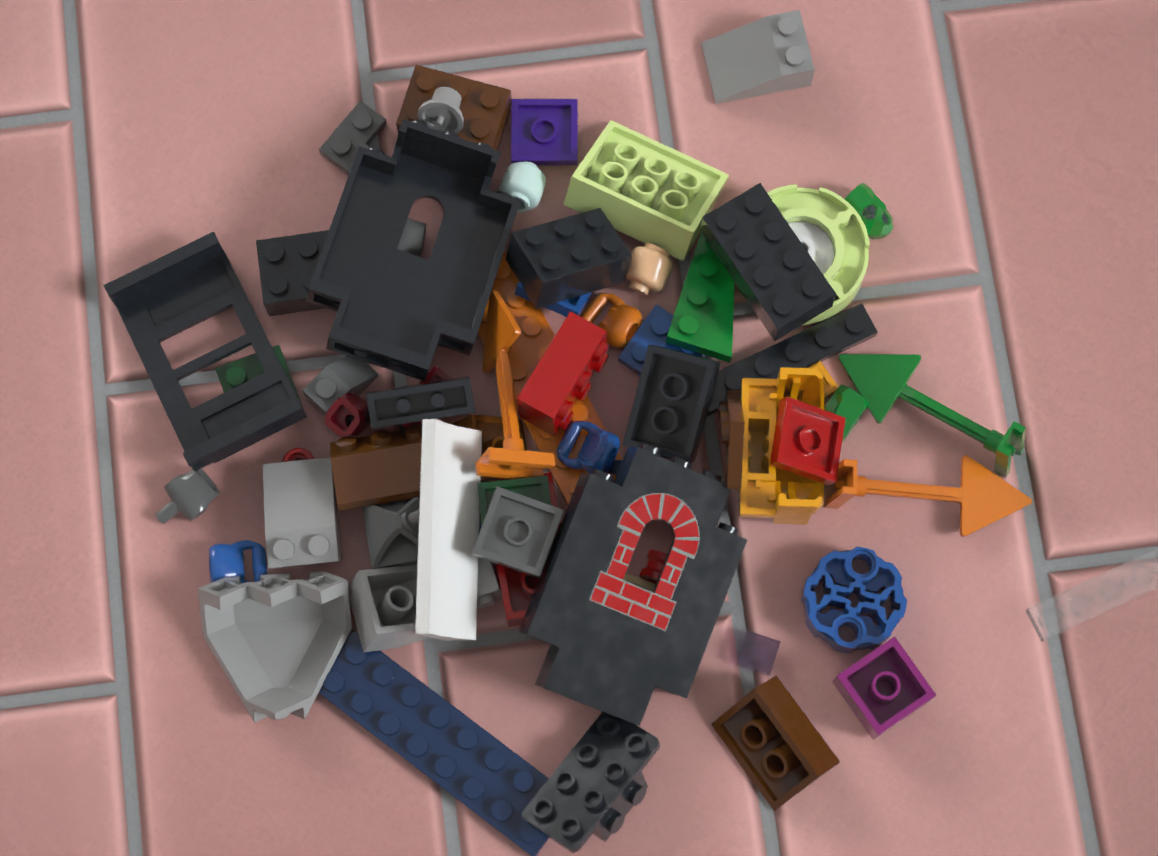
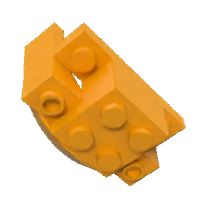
M780 367L777 379L742 378L741 402L744 415L742 484L741 489H737V492H740L739 517L772 518V524L807 525L811 515L815 514L823 506L824 484L770 465L780 399L788 396L824 410L823 375L819 368Z

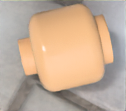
M646 243L644 247L634 248L626 279L631 282L629 288L646 296L649 291H662L673 269L672 261L669 259L670 253L651 243Z

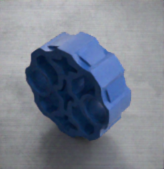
M855 547L852 550L841 552L834 550L819 560L811 576L806 579L802 590L801 602L804 604L807 627L814 637L821 638L830 644L833 650L851 654L856 650H873L889 639L892 631L902 620L906 611L907 599L904 596L901 584L902 576L893 563L886 562L878 557L874 550ZM856 559L865 561L868 564L869 572L866 574L856 573L851 566V562ZM821 581L822 591L826 595L817 604L814 590ZM885 587L881 594H875L879 589ZM851 593L857 594L856 598L860 601L856 607L850 606V600L846 599L849 598ZM890 597L891 608L896 610H893L888 619H886L885 608L882 605ZM827 606L842 609V611L830 609L825 614H821V611H823ZM859 613L872 615L877 626L873 623L871 617L859 615ZM842 626L852 628L856 634V639L852 642L843 641L838 635V628Z

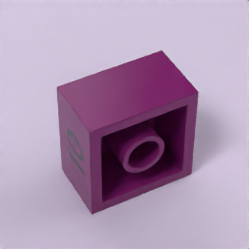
M895 636L838 674L832 681L873 740L937 696Z

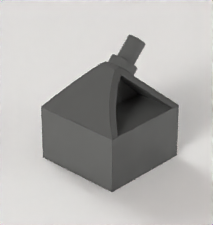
M420 497L362 507L372 569L418 564Z

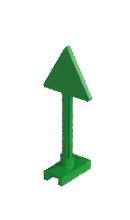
M841 354L839 356L840 363L858 393L869 403L868 409L876 423L881 424L895 401L902 399L984 444V448L996 454L994 472L1005 478L1010 472L1011 456H1014V454L1020 456L1023 452L1026 427L1013 421L1005 435L994 429L990 431L908 386L907 382L921 362L919 354Z

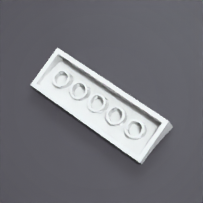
M423 419L415 634L443 641L476 640L478 557L472 555V551L479 535L480 504L477 483H481V476H477L475 463L481 457L482 431L455 426L437 419Z

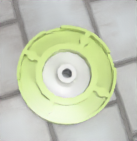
M798 184L782 186L767 193L836 293L831 308L803 324L810 325L834 317L854 299L867 270L870 243L864 222L857 211L845 199L822 187L819 190L797 188Z

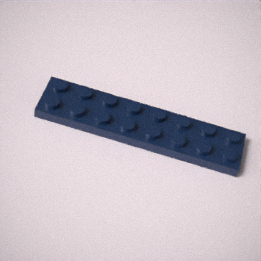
M353 630L344 642L330 672L323 682L319 694L530 856H537L549 840V837L525 822L522 812L549 778L382 651L363 652L359 634Z

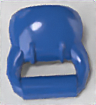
M575 421L568 425L556 450L557 457L566 467L585 470L593 474L594 469L607 473L612 461L617 456L620 439L617 435L600 429L593 423ZM581 430H586L588 435L585 437L586 440L580 452L577 453L578 456L575 459L568 458Z
M250 540L238 541L230 545L215 544L209 548L210 582L240 576L241 583L251 582L245 580L246 573L244 572L243 558L245 556L243 551L247 549L252 550L253 582L260 581L261 575H267L265 548L261 544Z

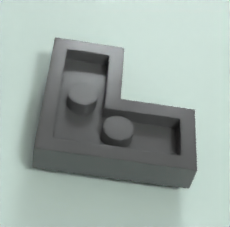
M359 101L319 148L320 154L349 175L359 146L369 148L371 142L387 125L386 119L362 101Z

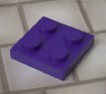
M512 99L511 164L527 161L534 163L536 166L578 165V99Z

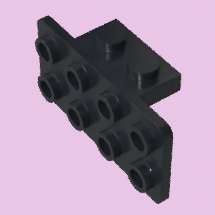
M602 712L523 810V819L572 853L578 852L593 833L606 842L611 834H615L620 830L625 816L631 808L640 804L644 799L648 785L642 770L659 750L660 742L658 738L636 724Z

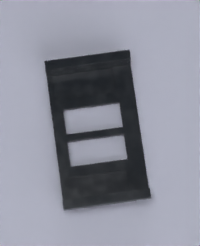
M214 231L103 285L125 324L184 449L183 455L186 462L194 472L211 463L215 464L307 418ZM233 307L246 334L173 370L160 342ZM252 345L265 373L199 406L191 408L179 380Z

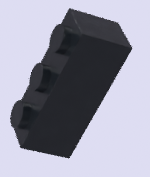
M469 376L366 393L372 429L423 421V419H436L475 412Z

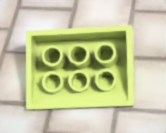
M610 120L571 176L563 205L579 213L601 208L614 229L641 242L654 244L669 252L671 256L684 261L701 232L702 217L712 211L728 180L729 174Z

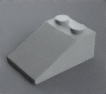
M800 10L767 16L701 43L715 104L807 87L812 84L815 69Z
M330 457L263 464L264 518L268 568L341 561L342 551L337 501Z
M418 564L359 570L348 586L349 601L363 652L399 648L431 638L415 634Z

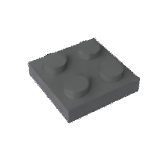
M497 486L472 555L540 579L564 510Z

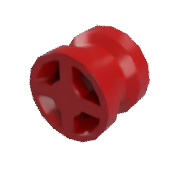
M650 549L647 555L648 564L645 568L641 569L639 577L656 584L667 553Z

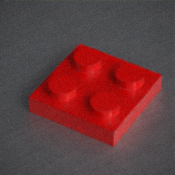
M788 396L780 399L770 465L828 486L836 483L846 418Z

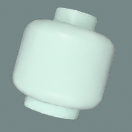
M527 161L513 163L507 167L498 191L509 193L514 199L520 200L517 212L532 210L540 202L546 186V177L534 163Z

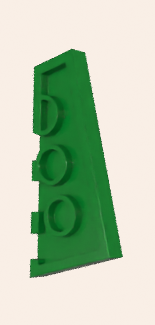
M700 233L665 342L730 363L733 347L734 280L703 234Z

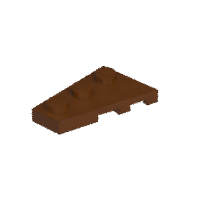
M726 390V400L719 401L718 420L720 421L721 443H725L727 489H741L744 415L740 390Z

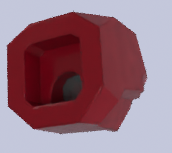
M345 393L335 400L326 412L324 424L339 437L358 436L362 430L371 424L367 401L355 393Z

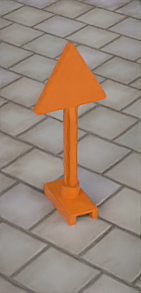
M491 290L489 297L482 371L490 372L496 365L504 441L502 442L503 448L489 447L475 463L477 476L510 479L544 476L543 468L553 469L556 466L554 453L525 451L523 440L520 438L508 349L520 336L521 329L500 293Z
M964 455L961 458L960 488L867 479L866 476L857 475V460L843 459L839 462L837 481L834 483L835 493L825 500L824 508L838 509L854 496L864 497L865 494L959 503L960 536L965 537L1032 504V499L968 455Z

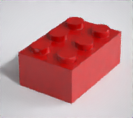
M570 311L517 397L519 417L554 437L559 429L566 430L574 416V412L571 410L576 401L582 402L590 391L592 384L589 383V380L595 371L600 373L608 361L609 355L606 354L609 348L607 344V331Z

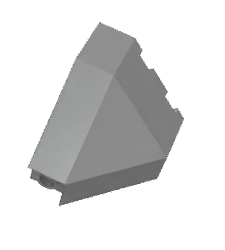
M324 571L310 572V579L290 580L289 574L261 575L260 581L244 583L240 582V576L225 577L198 588L203 637L253 721L257 722L266 717L274 720L284 719L290 713L305 720L327 674L330 672L352 629L348 581Z

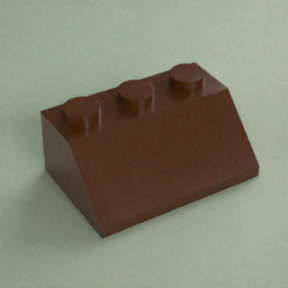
M415 424L408 426L405 430L393 432L381 430L374 432L371 436L359 438L347 436L330 443V459L339 511L420 497L422 425Z
M777 675L754 688L711 724L774 811L840 763L839 759Z

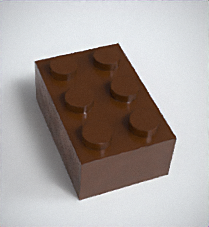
M415 65L396 122L398 133L403 119L419 121L417 118L418 109L424 102L432 99L437 88L449 87L456 90L462 98L459 109L464 117V124L462 130L456 134L461 139L473 143H485L498 151L512 108L511 90Z

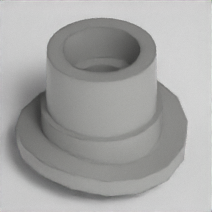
M449 87L437 88L432 99L420 106L417 118L431 129L440 132L459 133L464 124V117L459 109L462 101L461 95Z

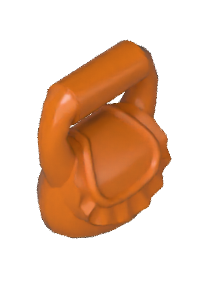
M603 292L596 294L580 317L593 323L608 301L611 302L613 306L609 308V312L599 322L598 327L607 331V344L615 348L625 347L639 329L642 322V314L635 307L626 305L621 298L614 294Z

